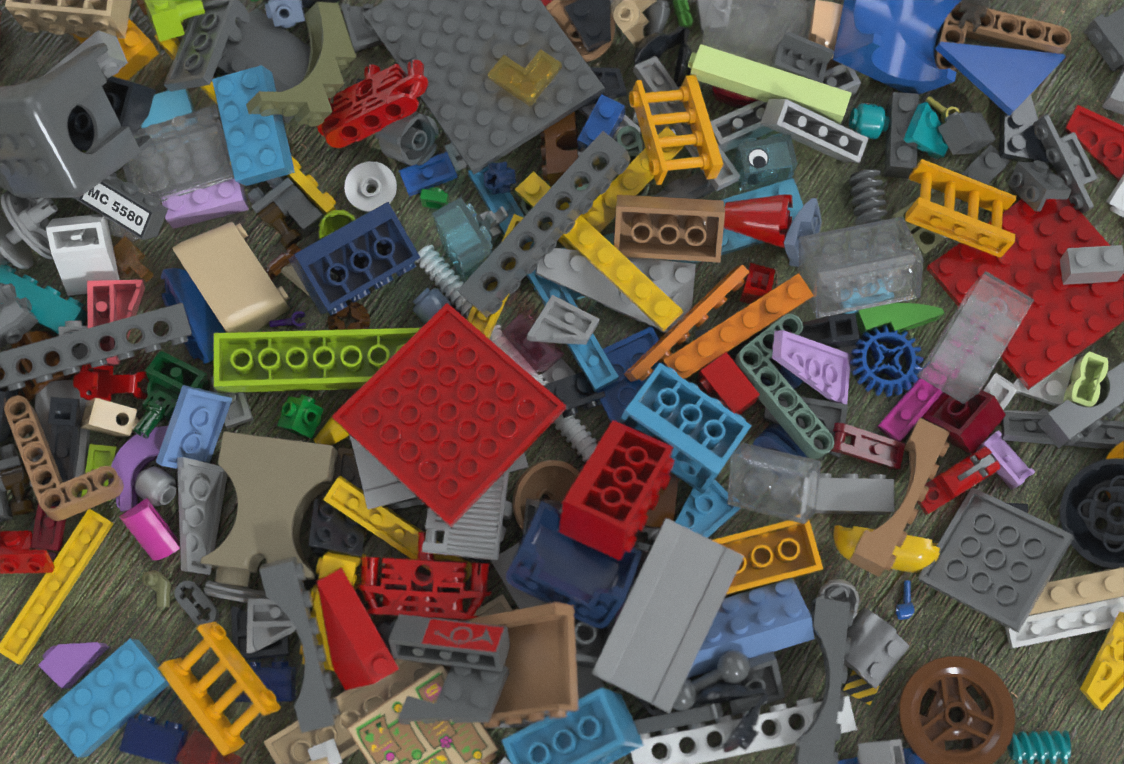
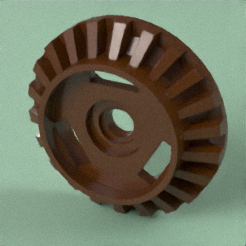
M960 656L934 659L919 667L908 678V682L901 691L902 695L898 703L899 726L902 729L905 742L912 749L911 751L923 760L925 764H993L1007 749L1015 727L1014 704L1002 679L983 663ZM969 685H972L984 700L986 708L983 711L965 689ZM932 689L936 692L925 717L920 715V704L926 691ZM953 706L959 707L963 712V718L958 723L952 722L948 716L949 710ZM971 738L972 747L968 749L945 750L944 741Z

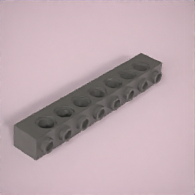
M602 131L460 287L458 292L486 318L490 314H495L501 308L502 301L507 295L513 294L519 288L520 281L526 274H531L537 268L538 261L545 254L553 251L557 240L563 234H567L572 230L575 220L581 214H585L590 210L594 199L599 194H603L608 190L613 178L617 174H622L627 169L631 160L627 150ZM600 163H606V164H607L604 169H602V170H595V167H596L598 164H600ZM581 183H589L586 189L577 190ZM563 203H571L568 209L559 210ZM552 222L550 229L541 230L543 224ZM534 242V246L530 250H523L526 243ZM516 262L512 270L505 271L508 263ZM491 282H498L494 290L487 291V287Z
M179 303L0 352V367L5 371V376L0 381V388L8 386L9 391L26 387L25 381L36 379V383H41L53 379L52 374L63 371L64 376L80 372L79 366L90 364L91 368L108 364L107 359L117 356L118 360L134 357L133 351L145 349V353L162 349L160 344L171 341L172 346L188 342L187 336H191L192 331L184 305ZM160 321H164L169 325V332L163 337L157 336L154 332L155 324ZM132 329H139L142 332V340L137 344H131L127 339V334ZM106 336H111L115 340V347L109 352H105L100 346L101 340ZM80 343L85 344L88 348V354L83 359H77L73 354L74 347ZM51 351H56L60 355V362L54 367L49 366L46 362V356ZM27 358L32 362L33 368L30 373L23 374L19 370V363Z

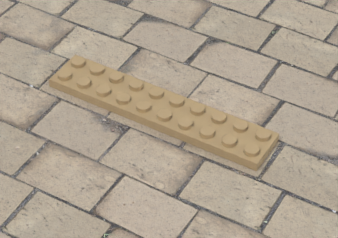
M502 594L479 608L475 614L479 618L513 610ZM462 619L460 621L469 622V619ZM397 659L395 663L399 670L375 684L346 690L335 697L340 708V715H337L335 725L301 733L299 722L296 721L265 740L264 744L276 764H303L311 761L307 749L334 738L342 760L360 749L347 730L349 726L440 664ZM445 665L447 670L450 671L451 665Z

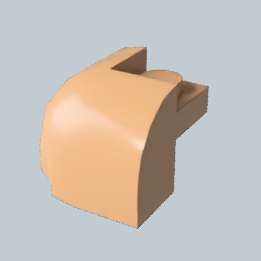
M815 0L807 39L835 50L843 5ZM832 57L827 64L826 71L836 67L839 62L834 61Z

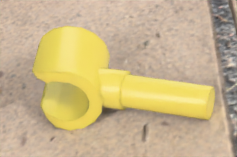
M930 96L926 99V102L941 114V121L945 123L944 119L949 116L948 113H960L958 108L949 107L947 109Z

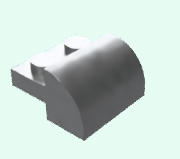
M862 608L853 619L852 626L847 627L846 638H850L851 642L849 654L844 655V664L853 669L865 682L876 689L910 646L885 620L872 611Z

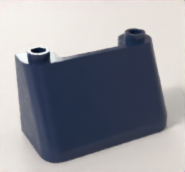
M541 501L506 572L507 581L513 587L547 604L556 602L574 606V618L595 628L606 627L626 599L642 552L632 548L630 552L625 551L621 560H618L559 533L560 511Z

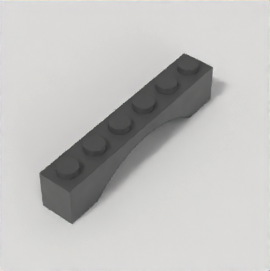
M296 556L263 564L259 570L266 597L277 604L290 618L298 631L303 645L305 676L301 692L295 704L301 733L335 725L337 715H340V708L337 698L332 699L330 688H333L331 673L330 671L325 672L323 661H326V652L323 644H318L316 634L320 633L316 617H311L309 607L313 606L310 591H305L302 581L306 579L304 566L302 563L297 562Z
M822 598L812 600L811 618L813 633L823 656L825 690L816 718L807 731L796 740L794 764H838V752H834L835 740L839 741L841 724L837 723L838 712H842L844 707V695H841L840 692L841 683H846L847 666H843L844 655L849 654L851 642L850 638H846L847 627L852 626L854 615L853 610H849V602Z

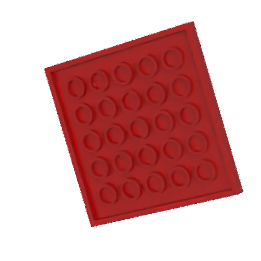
M1069 198L1046 199L1041 211H1034L1021 199L1004 211L1002 214V229L1015 234V242L1001 258L960 242L927 266L928 272L969 321H972L975 328L1027 390L1033 388L1124 322V274L1117 282L1063 285L1060 259L1067 248L1110 246L1079 210L1074 209L1073 206L1075 205L1070 203Z
M446 303L332 416V419L451 528L566 410V405L452 306Z

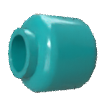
M861 103L857 108L851 110L849 128L852 131L869 139H876L882 131H887L889 116H885V110L882 106Z

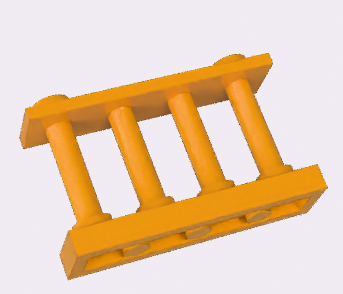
M696 75L686 76L679 90L645 93L642 80H636L633 90L629 93L630 106L635 109L649 158V172L651 175H654L656 185H662L668 171L700 167L701 170H704L706 180L716 179L724 164ZM680 100L685 107V112L652 115L648 103ZM686 122L692 130V134L658 137L655 125ZM685 145L697 147L699 157L665 160L662 148Z
M921 159L909 175V180L921 184L920 197L917 198L906 212L905 221L1001 258L1015 242V234L1002 229V214L1016 201V196ZM931 188L945 193L944 206L930 201ZM955 198L968 202V215L954 211ZM979 207L992 212L991 225L978 220Z
M215 621L201 624L197 627V630L204 639L183 660L180 657L164 661L158 669L224 756L238 751L245 744L240 737V732L260 712L264 716L278 711L281 706L276 701L274 693L265 687L226 636L225 629ZM211 647L220 660L198 681L191 672V667ZM228 669L237 682L215 703L207 693V689ZM245 691L253 704L231 725L224 716L223 711Z

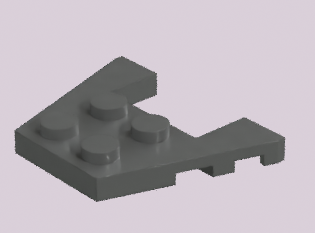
M504 665L502 672L451 666L436 702L432 703L407 696L398 715L399 723L405 725L410 724L412 721H423L424 724H435L436 721L452 720V723L489 722L508 678V667Z

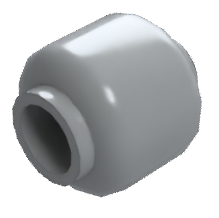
M153 466L141 471L137 475L135 492L143 500L148 498L153 506L166 505L176 495V481L161 468Z

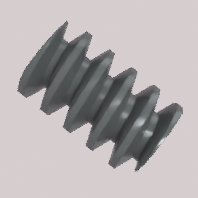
M861 170L853 173L849 179V185L853 187L850 190V194L854 197L852 205L856 208L853 213L857 217L855 224L858 227H873L886 222L881 217L887 215L888 211L879 209V207L886 204V200L878 199L885 192L884 190L876 189V187L883 184V181L874 179V177L881 174L880 170Z

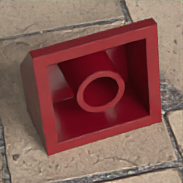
M955 378L922 418L949 431L947 441L973 454L1006 414L994 395Z

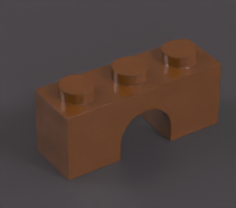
M574 112L540 133L541 141H545V145L541 146L542 159L546 161V165H542L544 181H549L550 187L559 180L579 157L577 150L565 151L578 147V127Z

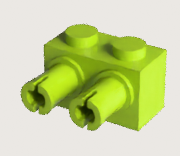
M143 0L148 18L159 42L185 35L181 24L183 20L205 14L201 0Z

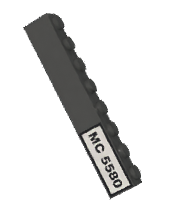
M116 173L111 174L84 195L75 198L142 240L158 236L168 208L161 205L157 198L145 195L138 191L136 185L118 179Z

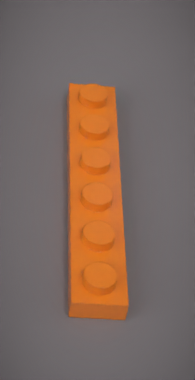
M742 264L733 268L624 373L630 382L638 379L640 381L645 380L653 372L651 367L657 361L662 363L663 360L671 355L672 352L669 350L676 343L678 345L682 344L691 335L688 331L694 325L696 327L702 325L709 318L707 313L713 307L716 310L726 302L727 298L725 295L731 290L735 292L746 282L743 279L749 273L746 267Z
M798 273L663 360V363L666 367L674 369L680 377L687 379L725 352L735 348L811 299L814 295Z

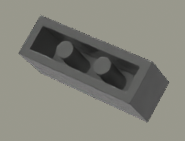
M893 92L887 103L886 116H889V125L885 138L884 177L909 178V175L917 166V144L914 142L906 143L903 138L919 104V94Z

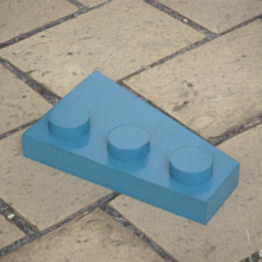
M714 479L704 494L694 488L692 489L675 523L709 538L738 513L742 507Z

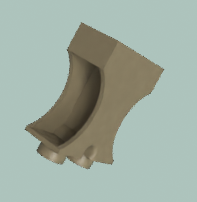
M223 432L218 465L226 471L235 486L238 511L233 529L226 540L213 552L201 558V564L217 568L215 582L248 587L250 573L257 574L261 560L266 558L267 564L295 556L297 562L302 563L304 566L306 579L302 580L303 585L305 580H319V575L316 574L304 555L301 544V527L305 514L314 499L334 484L338 451L332 445Z

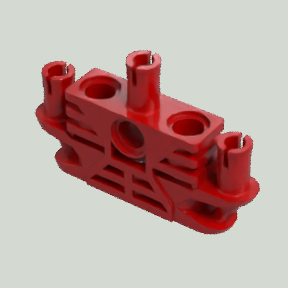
M412 60V63L408 62V75L398 64H394L382 71L377 65H369V68L366 66L364 69L365 79L334 96V102L330 103L332 113L324 119L322 124L316 126V129L322 136H325L326 142L331 147L342 148L413 114L419 106L416 98L425 93L428 87V79L423 75L424 64L419 60Z
M418 532L417 559L382 558L385 568H382L381 571L384 574V578H381V585H377L379 557L363 556L361 558V583L355 585L357 589L362 591L365 601L368 602L370 609L366 611L370 614L474 619L478 618V615L475 614L477 609L481 607L486 596H490L492 591H487L489 563H481L480 574V563H471V588L466 590L467 582H464V578L467 577L465 568L468 566V562L434 560V553L422 552L426 532ZM421 565H427L431 570V576L428 580H422L418 575V569ZM415 583L421 586L433 583V590L414 589ZM388 584L407 585L406 589L388 588ZM440 588H460V592L440 591ZM374 593L383 594V604L381 607H378ZM463 598H472L468 610H462Z

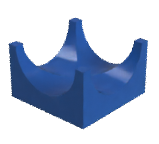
M844 0L833 60L903 93L920 95L955 82L956 72L949 68L938 69L935 63L934 49L943 22L951 10L962 0Z

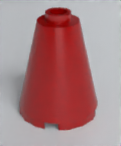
M791 194L726 202L724 207V229L785 248L784 241L792 224L790 210H787L788 208H793Z

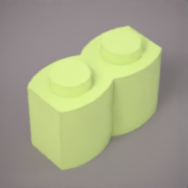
M1088 352L1074 363L1070 376L1071 383L1067 386L1064 393L1063 402L1069 400L1079 406L1093 407L1100 395L1099 383L1105 378L1108 371V358L1092 352Z

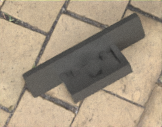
M1043 115L1033 123L1035 135L1041 140L1046 150L1047 159L1053 164L1058 174L1057 176L1061 177L1064 180L1063 183L1072 190L1069 195L1070 203L1075 205L1073 206L1075 210H1079L1084 214L1094 208L1084 185L1096 180L1097 176L1075 132L1060 138L1049 115Z

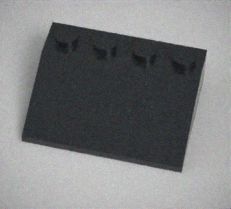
M111 76L102 85V88L121 127L129 126L134 136L149 115L156 90ZM76 105L68 116V135L76 148L88 151L94 141V125L88 112L81 106Z

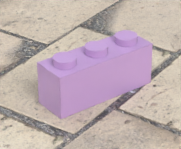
M234 177L160 195L162 205L168 208L165 219L173 229L249 210L244 186L236 182Z

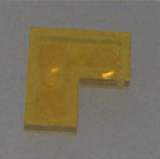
M541 49L525 69L503 55L488 73V78L531 107L562 69V63Z

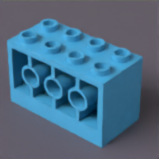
M659 363L619 420V423L673 446L671 458L675 459V462L670 472L702 494L709 488L751 427L741 415L731 412L719 400L709 397L696 384L687 382L674 369L666 367Z
M603 688L579 699L578 711L567 712L566 718H549L547 716L544 718V721H538L502 740L511 764H610L644 746L622 695Z

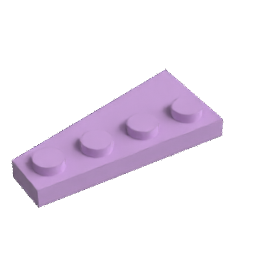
M784 330L775 331L772 358L831 402L847 404L851 354Z

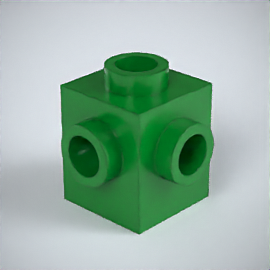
M300 395V398L289 396L287 402L282 407V414L277 426L297 436L312 439L316 428L321 422V415L324 409L315 405L316 400L305 395Z

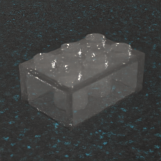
M743 443L731 455L727 504L806 524L817 508L821 461Z

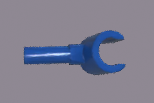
M904 580V604L896 605V614L899 620L909 619L914 613V606L910 598L911 581Z

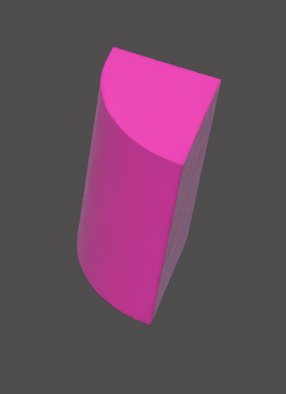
M148 498L119 516L152 560L163 559L180 549L179 539Z

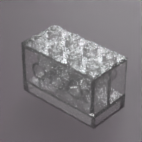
M903 217L799 237V274L814 295L809 299L816 318L921 297L923 256Z
M985 271L969 288L917 376L964 404L979 393L1034 299Z

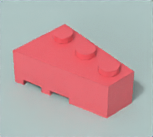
M143 280L87 281L88 328L135 316L145 291ZM131 330L127 334V339L129 338ZM106 336L101 340L100 346L102 350L109 352L114 349L115 340L113 337ZM117 356L108 358L107 365H119L121 360H118Z

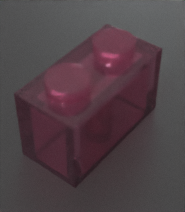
M519 314L502 333L535 371L545 372L564 353L555 343L527 340V334L536 321L530 315Z

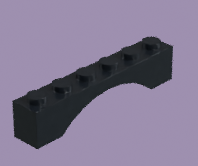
M855 313L832 315L802 322L803 329L798 335L832 348L854 346L859 340ZM783 325L784 331L792 333L789 326ZM769 327L762 329L728 351V355L734 360L743 347ZM711 329L695 331L693 341ZM763 340V344L767 349H773L769 341Z

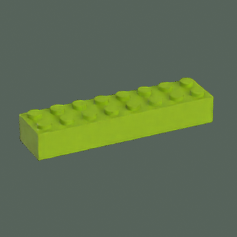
M421 328L214 333V387L218 393L360 389Z

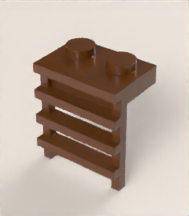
M50 331L26 332L22 335L20 341L11 344L12 347L9 350L55 337ZM51 351L47 354L46 362L49 366L54 367L59 364L58 352ZM27 358L21 360L26 371L30 373L33 368L32 362ZM19 363L20 372L26 374ZM0 367V379L2 381L5 371ZM63 371L52 374L53 379L41 383H36V379H32L35 387H33L30 380L25 381L26 387L22 388L25 396H23L20 389L18 396H23L29 402L51 381L70 380L76 373L64 376Z

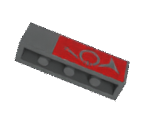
M399 614L389 638L393 659L502 672L510 648L506 626L427 618L415 615Z

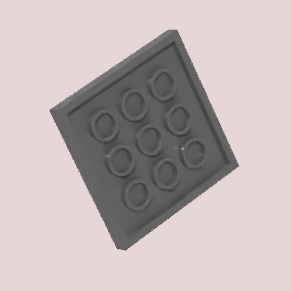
M972 487L936 546L940 548V555L935 562L934 560L930 565L923 568L918 580L1019 633L1071 544L1073 535Z

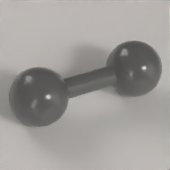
M737 650L725 652L719 658L717 669L693 682L685 679L672 708L676 710L689 709L695 703L697 692L721 679L731 683L744 680L750 670L748 658Z

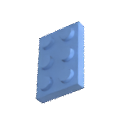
M183 385L156 463L161 466L177 469V457L210 463L233 398L225 394Z

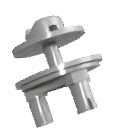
M8 191L2 194L1 204L9 222L0 216V264L7 265L11 262L20 269H29L33 265V256L28 245L41 256L53 259L46 227L50 223L47 217L58 211L56 205H51L54 203L51 198H20Z

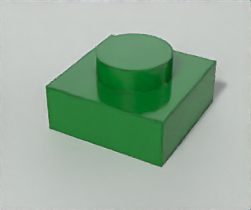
M431 187L429 190L422 189L420 200L422 207L448 211L450 200L448 193H445L444 190Z

